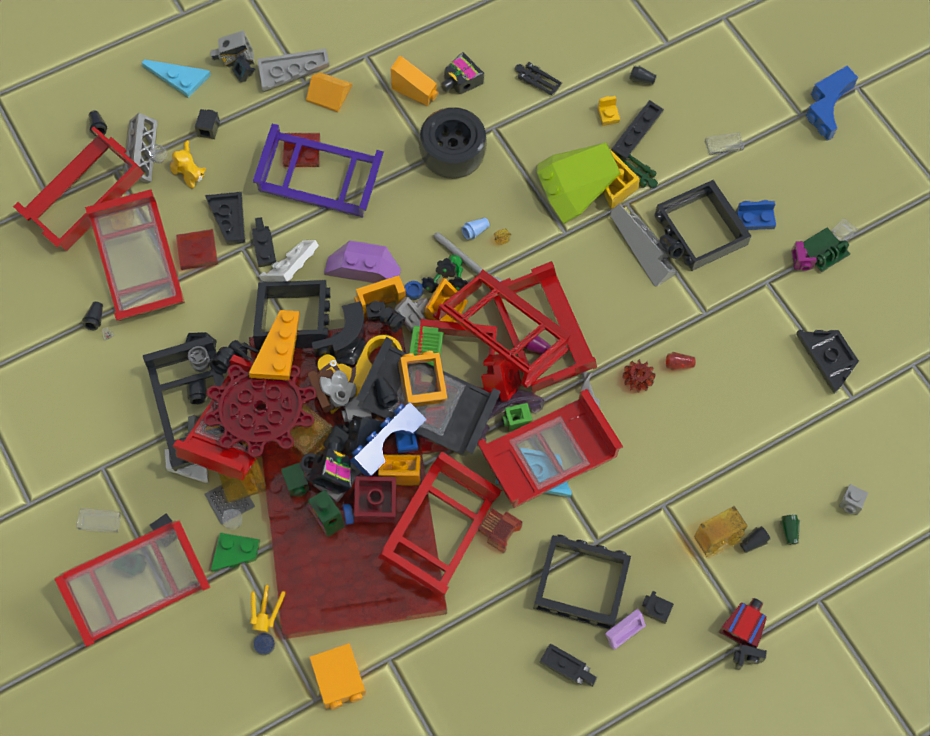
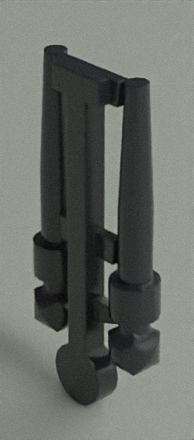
M531 62L526 64V68L529 70L524 69L522 64H518L515 67V71L519 73L518 79L524 80L525 83L531 84L552 96L562 84L561 81L544 72L538 66H533ZM540 76H544L545 78L557 83V85L554 86L550 84L549 82L540 78Z

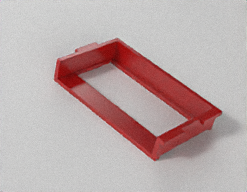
M95 127L92 128V131L97 137L26 207L22 206L19 202L13 206L28 221L32 219L44 230L42 234L57 248L61 246L65 251L92 226L87 212L60 239L38 218L108 149L114 152L131 168L95 204L120 198L144 174L138 164L125 154L127 150L112 137L109 139L105 137Z
M552 261L531 269L532 273L511 281L508 278L501 281L502 284L514 293L541 283L559 326L571 334L567 345L576 364L533 382L530 385L533 394L538 390L597 368L596 359L590 352L556 275ZM497 295L493 299L513 347H515L520 341L502 301L503 298ZM522 349L520 352L517 353V356L524 363L530 366L527 357L524 353V350Z

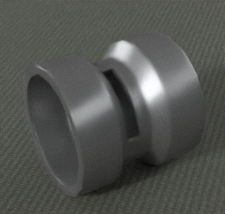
M196 346L189 351L188 359L195 371L203 372L209 368L210 358L205 348Z

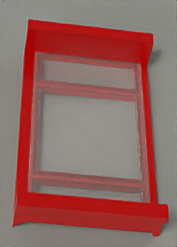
M152 189L85 207L87 215L91 220L116 313L114 315L116 321L171 305L185 303Z
M180 520L172 521L67 570L54 578L86 647L94 644L95 640L201 589L204 591L211 588Z

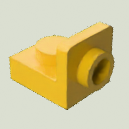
M606 96L599 99L597 110L602 126L620 123V116L616 107V96Z

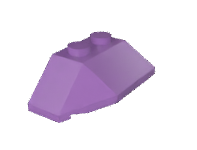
M348 241L328 257L324 274L376 283L398 275L400 276L401 268L386 246Z

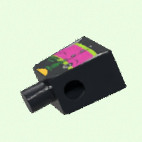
M462 52L445 68V81L441 83V87L445 92L453 88L458 94H463L484 84V72Z
M331 442L328 443L327 449L315 455L309 482L336 494H341L352 489L351 461L348 456L339 453L340 445L338 443Z

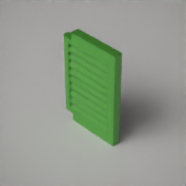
M414 326L410 353L416 356L417 353L422 355L423 352L433 351V353H440L441 356L444 333L438 332V328L423 326V335H421L423 336V339H421L423 342H420L422 346H419L422 347V349H419L422 352L418 353L420 326ZM431 361V362H426V363H428V364L434 366L433 361Z

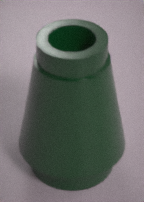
M781 516L782 521H780L787 545L799 544L800 520L798 516Z

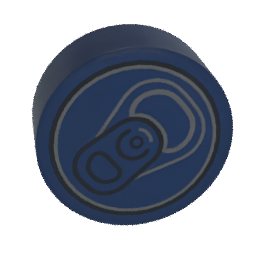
M261 633L254 640V648L260 655H268L274 650L275 641L270 634Z

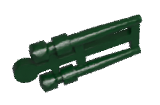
M631 155L629 159L638 165L637 168L629 162L623 161L640 178L639 185L642 188L647 183L650 188L657 187L658 181L648 177L649 175L654 178L657 174L655 170H651L648 165H644Z

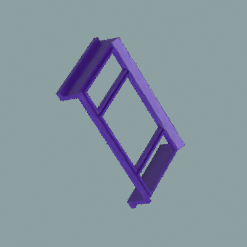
M272 123L253 178V183L257 184L258 191L363 218L384 151L376 150L375 156L281 133L279 125ZM279 140L296 145L283 186L266 182ZM302 146L351 158L339 200L288 188ZM357 160L372 164L360 206L344 202Z

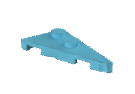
M150 60L142 62L144 68L188 98L211 76L210 71Z

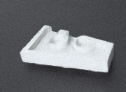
M303 240L286 254V259L275 262L270 272L260 274V279L262 282L291 280L293 274L314 254V251L319 246L316 240Z

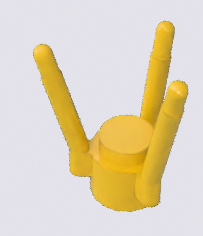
M265 585L261 612L257 613V616L255 592H251L250 624H253V630L269 632V627H273L275 617L285 596V591L281 592L270 619L269 615L265 614L269 585Z

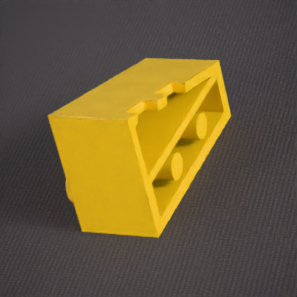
M611 151L621 173L603 191L612 210L638 190L640 178Z

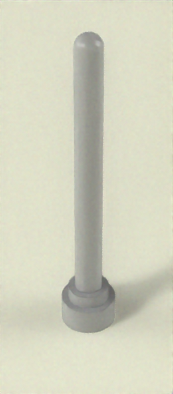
M438 232L434 234V238L451 253L459 256L463 263L479 275L482 271L480 266ZM494 277L499 282L502 281L499 277Z

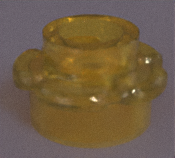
M507 229L498 230L494 233V241L500 245L506 244L510 241L511 233Z

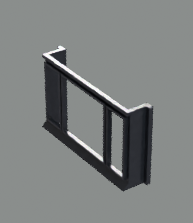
M212 336L143 355L170 453L171 467L174 471L194 465V463L176 457V448H173L176 440L174 439L162 391L213 377L215 385L220 387L224 382L223 374L216 372L211 367L210 371L160 385L156 369L189 360L188 353L196 346L206 349L211 362L213 357L217 355ZM221 426L204 432L216 436L224 433L225 429ZM184 437V438H181V439H178V440H181V441L184 442L187 437Z

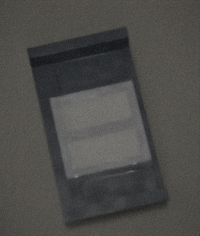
M388 337L385 338L356 400H359V407L384 419L387 417L391 419L395 415L393 411L401 403L405 405L398 361L407 353L391 346L393 340ZM426 362L407 364L412 395L439 392L434 366ZM443 371L448 399L444 403L426 405L424 402L422 406H414L426 418L414 434L466 457L468 453L473 454L501 391L493 388L489 393ZM380 377H385L398 394V402L389 408H384L379 402L374 381Z

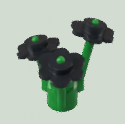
M453 254L443 259V261L439 260L436 268L437 275L434 278H422L423 288L427 292L433 293L439 285L436 281L441 275L446 279L448 276L454 277L457 273V277L454 280L450 279L448 282L457 291L468 284L466 280L461 278L463 271L461 267L462 259Z

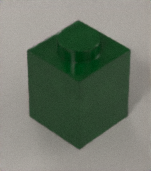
M300 463L281 469L290 497H300L305 495L307 491H310Z

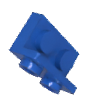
M744 201L738 204L736 214L747 230L775 229L776 227L774 215L775 201Z

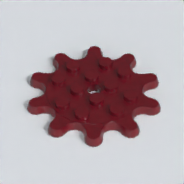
M239 365L230 366L227 371L231 378L229 385L225 387L214 385L208 388L207 396L218 402V408L213 412L207 413L203 418L204 423L209 427H224L225 432L219 439L220 446L224 449H230L237 443H247L248 454L253 458L261 457L264 447L269 443H278L282 449L290 450L294 445V439L290 434L291 431L296 427L310 428L315 421L314 416L304 412L302 406L307 402L313 401L317 391L313 387L300 388L296 386L295 381L300 375V368L292 365L290 379L278 380L250 378L249 372L244 371ZM258 405L266 406L265 410L256 411L255 408Z

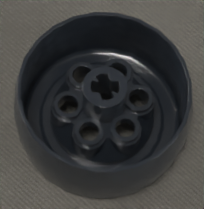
M449 107L440 109L427 117L421 127L419 136V149L422 160L427 168L442 177L460 178L473 173L481 165L486 153L487 135L482 121L474 113L462 108ZM456 132H461L462 134H461V135H456L455 133H456Z

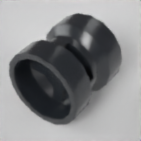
M390 306L383 311L379 318V322L384 326H389V329L394 333L401 329L406 320V317L395 313V310Z
M221 347L217 355L211 360V367L218 373H227L230 367V359L236 353L229 347Z

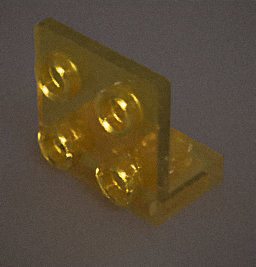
M255 460L243 481L218 473L227 502H233L266 491L265 481L258 460Z

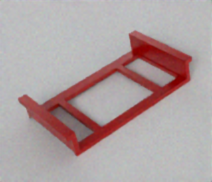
M483 269L477 277L446 302L440 304L438 311L433 314V317L438 321L446 314L521 370L524 373L521 384L525 388H528L569 350L566 346L571 334ZM482 283L492 290L463 315L454 309L480 288ZM497 295L501 296L539 325L510 351L468 320ZM544 330L558 339L554 345L530 366L515 356Z
M441 452L432 463L377 558L393 565L437 593L439 597L445 595L449 589L447 586L489 508L499 497L502 490L444 452ZM439 472L484 500L477 514L432 486ZM428 492L473 520L449 565H446L403 537L405 530ZM400 543L444 571L441 580L438 581L394 553L393 551L397 544Z

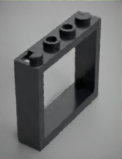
M714 180L662 202L656 207V221L661 223L665 234L683 244V262L686 266H689L691 271L747 246L752 237ZM707 196L736 240L696 258L671 221L668 213Z
M326 280L258 282L253 330L255 350L261 349L269 333L265 332L268 298L319 296L317 330H297L295 348H313L312 342L329 337L328 327L326 328V325L330 324L327 312H330V300L328 299H331V288L327 287Z
M552 535L533 609L610 630L616 623L631 556L621 550L611 551L602 545L592 546L583 540L573 541L564 535ZM555 547L623 564L610 616L543 598Z

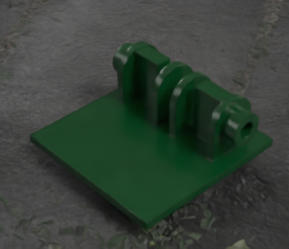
M828 227L803 242L804 248L807 249V256L816 257L817 262L815 265L821 272L850 255V252L847 250L849 243L846 240L839 241Z

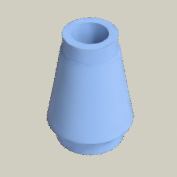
M484 217L466 222L461 230L464 237L469 240L476 238L489 228L490 225Z

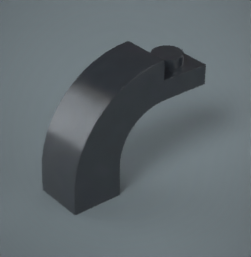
M361 301L342 306L345 325L339 334L331 338L312 342L315 358L334 353L335 358L339 359L357 347L363 337L365 328Z

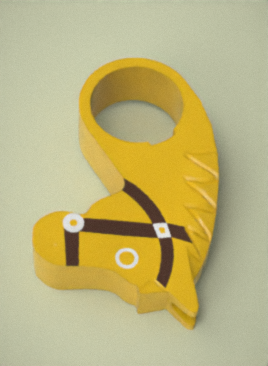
M379 335L367 342L354 368L344 364H337L336 359L329 354L323 355L319 359L318 368L320 373L328 369H332L333 373L337 370L344 372L348 378V383L356 384L357 391L354 397H357L372 367L369 361L371 352L375 348L382 346L386 337L393 340L391 346L401 351L402 348L395 338L388 335ZM340 407L330 411L331 414L335 413Z

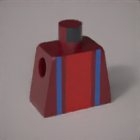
M752 598L749 606L741 602L723 624L719 633L740 645L757 648L767 616L760 612L763 602L756 598Z

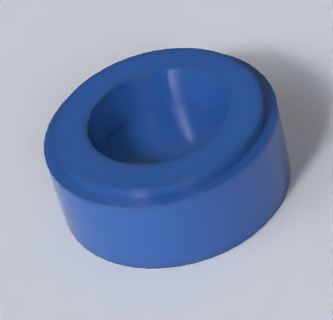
M418 281L408 282L405 285L406 297H409L410 300L421 298L423 295L422 284Z
M351 504L342 505L345 525L353 524L354 516Z

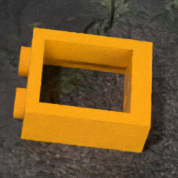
M426 351L422 355L416 356L413 353H409L399 359L398 367L405 404L410 402L414 407L442 404L448 399L440 353ZM433 361L439 392L412 395L407 364Z

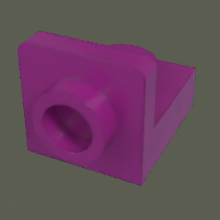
M803 241L795 242L791 250L794 270L808 271L813 269L817 262L816 257H807V249L804 248Z

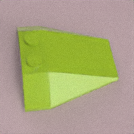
M607 143L555 154L538 163L537 174L548 200L564 224L579 216L621 174Z

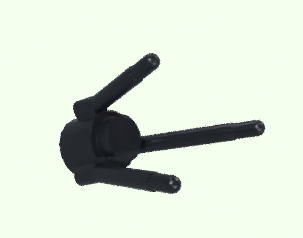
M238 340L232 341L228 346L237 356L249 362L251 358L248 357L247 350L257 354L260 352V350H255L254 347L249 346L246 342L240 343Z

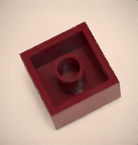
M355 476L354 522L395 523L396 477Z

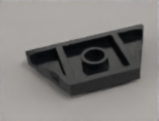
M798 330L796 333L797 337L833 393H837L859 360L839 330H815L814 332Z

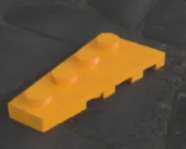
M279 311L249 372L250 378L290 379L300 318L299 311Z

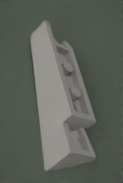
M618 204L610 216L653 285L658 286L676 275L677 270L666 260L668 255L660 240L638 215L633 212L629 214L621 204Z

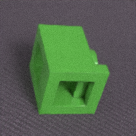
M528 403L505 408V415L502 416L504 427L508 426L509 431L516 430L533 421Z

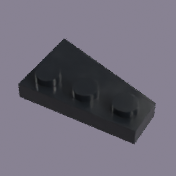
M242 192L205 195L226 243H246Z

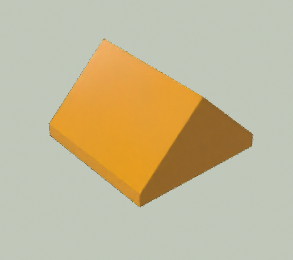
M321 72L314 74L311 77L306 101L339 112L352 87V83Z
M442 278L425 307V318L428 320H437L433 317V314L438 311L439 305L458 292L445 278ZM465 299L454 309L461 314L468 301ZM447 314L439 320L456 322Z
M383 455L385 462L379 467V477H396V485H420V455Z

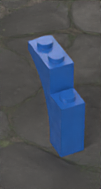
M848 65L816 83L811 93L813 99L817 102L809 106L806 117L827 141L834 137L837 130L834 119V105L843 94L853 89L859 78Z

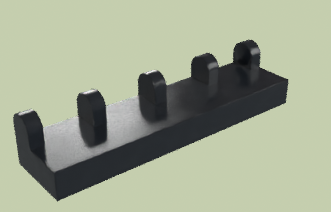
M649 100L611 151L620 159L626 161L661 116L664 109Z

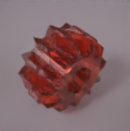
M639 359L637 364L631 361L629 366H625L622 378L625 379V385H630V391L636 388L638 393L641 391V388L647 391L648 386L651 387L653 385L656 375L653 373V366L647 367L648 361L642 364Z

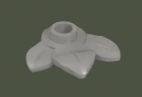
M341 370L335 371L331 379L320 377L321 389L326 395L330 396V402L334 406H345L349 402V398L355 396L357 391L356 384L348 383L346 374Z

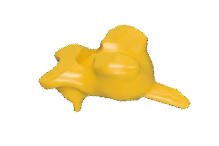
M186 140L184 149L173 152V161L170 164V169L175 175L182 173L188 187L194 188L195 181L200 182L203 176H205L206 168H200L195 165L190 154L189 141Z

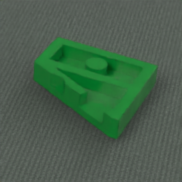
M220 533L211 571L218 572V570L223 568H232L239 566L241 563L256 561L260 539Z

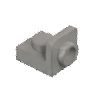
M850 484L839 506L849 514L858 515L863 508L868 493Z

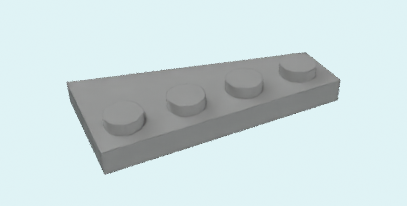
M326 49L257 59L263 91L329 67Z

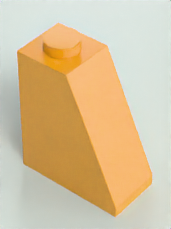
M402 56L397 58L391 67L392 90L429 106L431 101H435L438 95L437 83Z

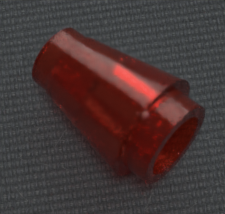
M677 352L668 353L666 356V367L672 371L695 367L696 360L693 356Z

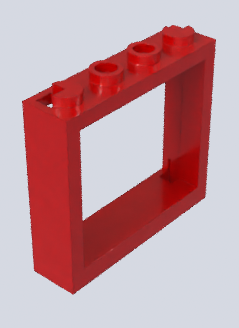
M421 319L418 353L422 352L419 350L422 347L419 346H422L420 342H423L421 340L423 339V336H421L423 335V326L438 328V332H443V335L477 337L458 322ZM474 324L496 340L497 326ZM489 347L488 356L494 355L495 351ZM487 366V374L493 373V366ZM416 370L414 390L425 394L431 382H422V372ZM445 384L447 395L457 393L458 389ZM436 385L433 392H439L438 385Z

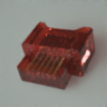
M492 508L478 527V531L488 537V544L505 553L508 540L514 532L520 531L523 521L507 511L502 515Z

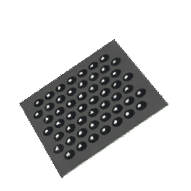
M233 478L205 493L221 525L255 507L241 480Z

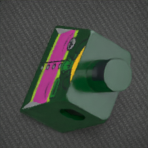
M326 490L308 500V507L327 538L345 527L340 511Z

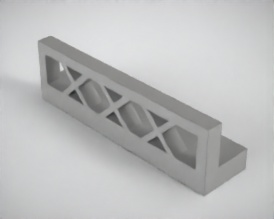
M138 113L129 120L126 155L138 164L139 167H143L146 172V176L142 175L138 180L149 184L152 179L157 120ZM144 122L151 124L150 131L146 129ZM144 136L148 139L149 146H146L143 142ZM143 151L148 157V161L146 162L141 156V152ZM126 163L124 166V174L131 168Z

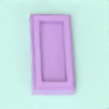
M638 609L605 633L610 647L614 650L646 626L643 615Z

